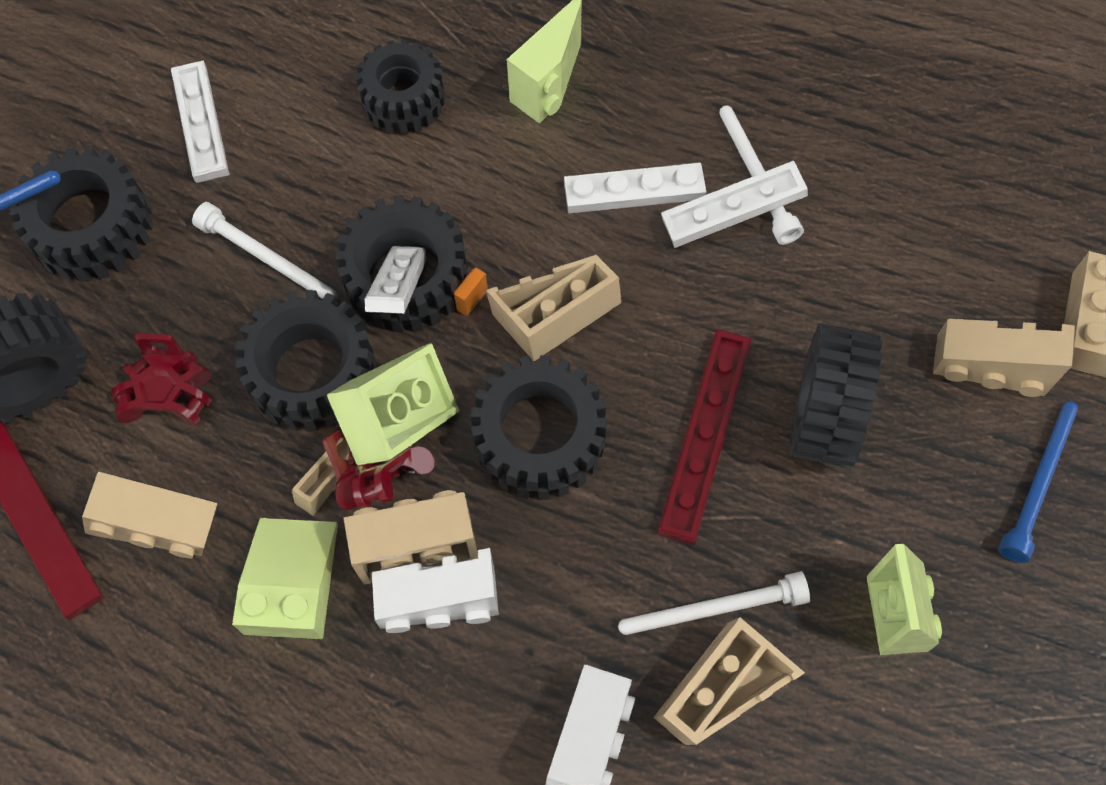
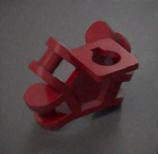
M135 333L134 341L142 350L140 355L143 358L132 366L128 363L122 366V369L132 380L118 384L111 391L113 402L118 403L119 406L115 411L117 420L121 423L136 421L145 410L170 411L184 422L197 426L201 420L198 417L203 407L208 408L212 402L208 395L198 389L211 378L210 371L206 367L197 364L198 357L193 352H183L173 336ZM150 342L164 344L166 348L159 349L158 346L152 345ZM181 392L190 398L186 407L175 402Z
M341 427L322 440L337 477L334 487L337 503L346 510L354 509L357 506L360 509L369 508L372 502L380 500L383 503L393 500L394 492L391 475L393 478L400 476L398 468H401L406 473L425 475L432 471L435 464L431 452L425 447L409 446L388 461L362 465L356 464L349 448L348 459L350 463L348 464L347 460H343L337 452L338 440L343 438L346 441Z

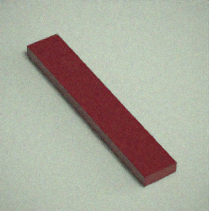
M719 329L715 331L657 535L695 546L752 338Z
M0 420V503L63 616L71 620L105 597L6 425Z

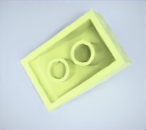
M572 0L507 59L510 102L538 123L543 121L548 115L555 114L561 106L581 45L582 0Z
M432 343L426 344L364 373L327 394L357 465L392 459L459 412Z
M259 519L238 585L232 623L235 628L244 635L323 639L338 527L337 522Z
M895 544L867 575L880 655L928 652L939 644L938 639L942 635L940 619L938 615L933 614L931 599L934 596L933 581L930 575H926L924 563L907 546Z

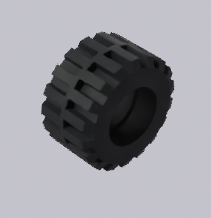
M393 40L388 41L386 46L382 47L380 44L375 46L373 53L367 52L363 56L364 62H359L357 67L356 83L363 111H365L368 120L374 122L375 127L379 129L385 127L386 132L394 134L395 130H399L401 134H408V130L414 129L415 132L422 130L421 126L424 124L430 126L434 122L433 116L439 117L442 112L441 106H444L445 92L440 63L437 57H433V52L430 49L423 50L422 44L417 42L411 45L409 40H401V43H394ZM398 84L413 85L412 87L402 91L389 90L391 87Z

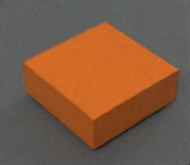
M476 267L471 270L454 292L457 311L465 316L470 314L485 295L486 290H488L486 273Z

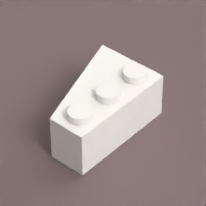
M490 548L478 550V559L457 563V558L453 555L443 557L442 565L421 567L420 563H414L372 572L374 618L379 628H386L388 633L406 632L410 630V625L426 624L427 628H443L449 626L450 621L466 619V622L469 624H479L490 621V616L499 615L495 571Z
M584 664L545 785H610L613 773L605 769L609 757L618 759L624 739V734L617 732L620 720L629 721L635 697L628 695L631 679Z

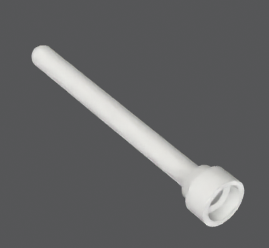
M723 106L719 114L751 176L753 177L765 172L734 111L730 106ZM783 206L770 211L774 218L772 232L779 244L791 243L803 234L804 229L799 219L786 212Z
M204 202L196 209L192 218V224L204 233L221 234L305 289L316 290L321 299L324 298L326 293L336 296L337 299L338 295L335 290L226 222L222 211L213 204Z
M800 571L785 575V579L779 580L778 585L625 618L619 622L618 628L622 634L629 635L777 601L797 606L809 603L810 593L803 572Z

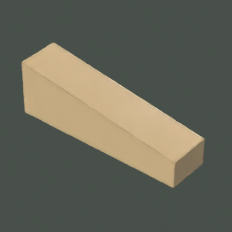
M340 438L337 443V452L349 464V445L343 438ZM327 452L322 455L292 489L294 503L312 516L315 515L333 492L337 480Z

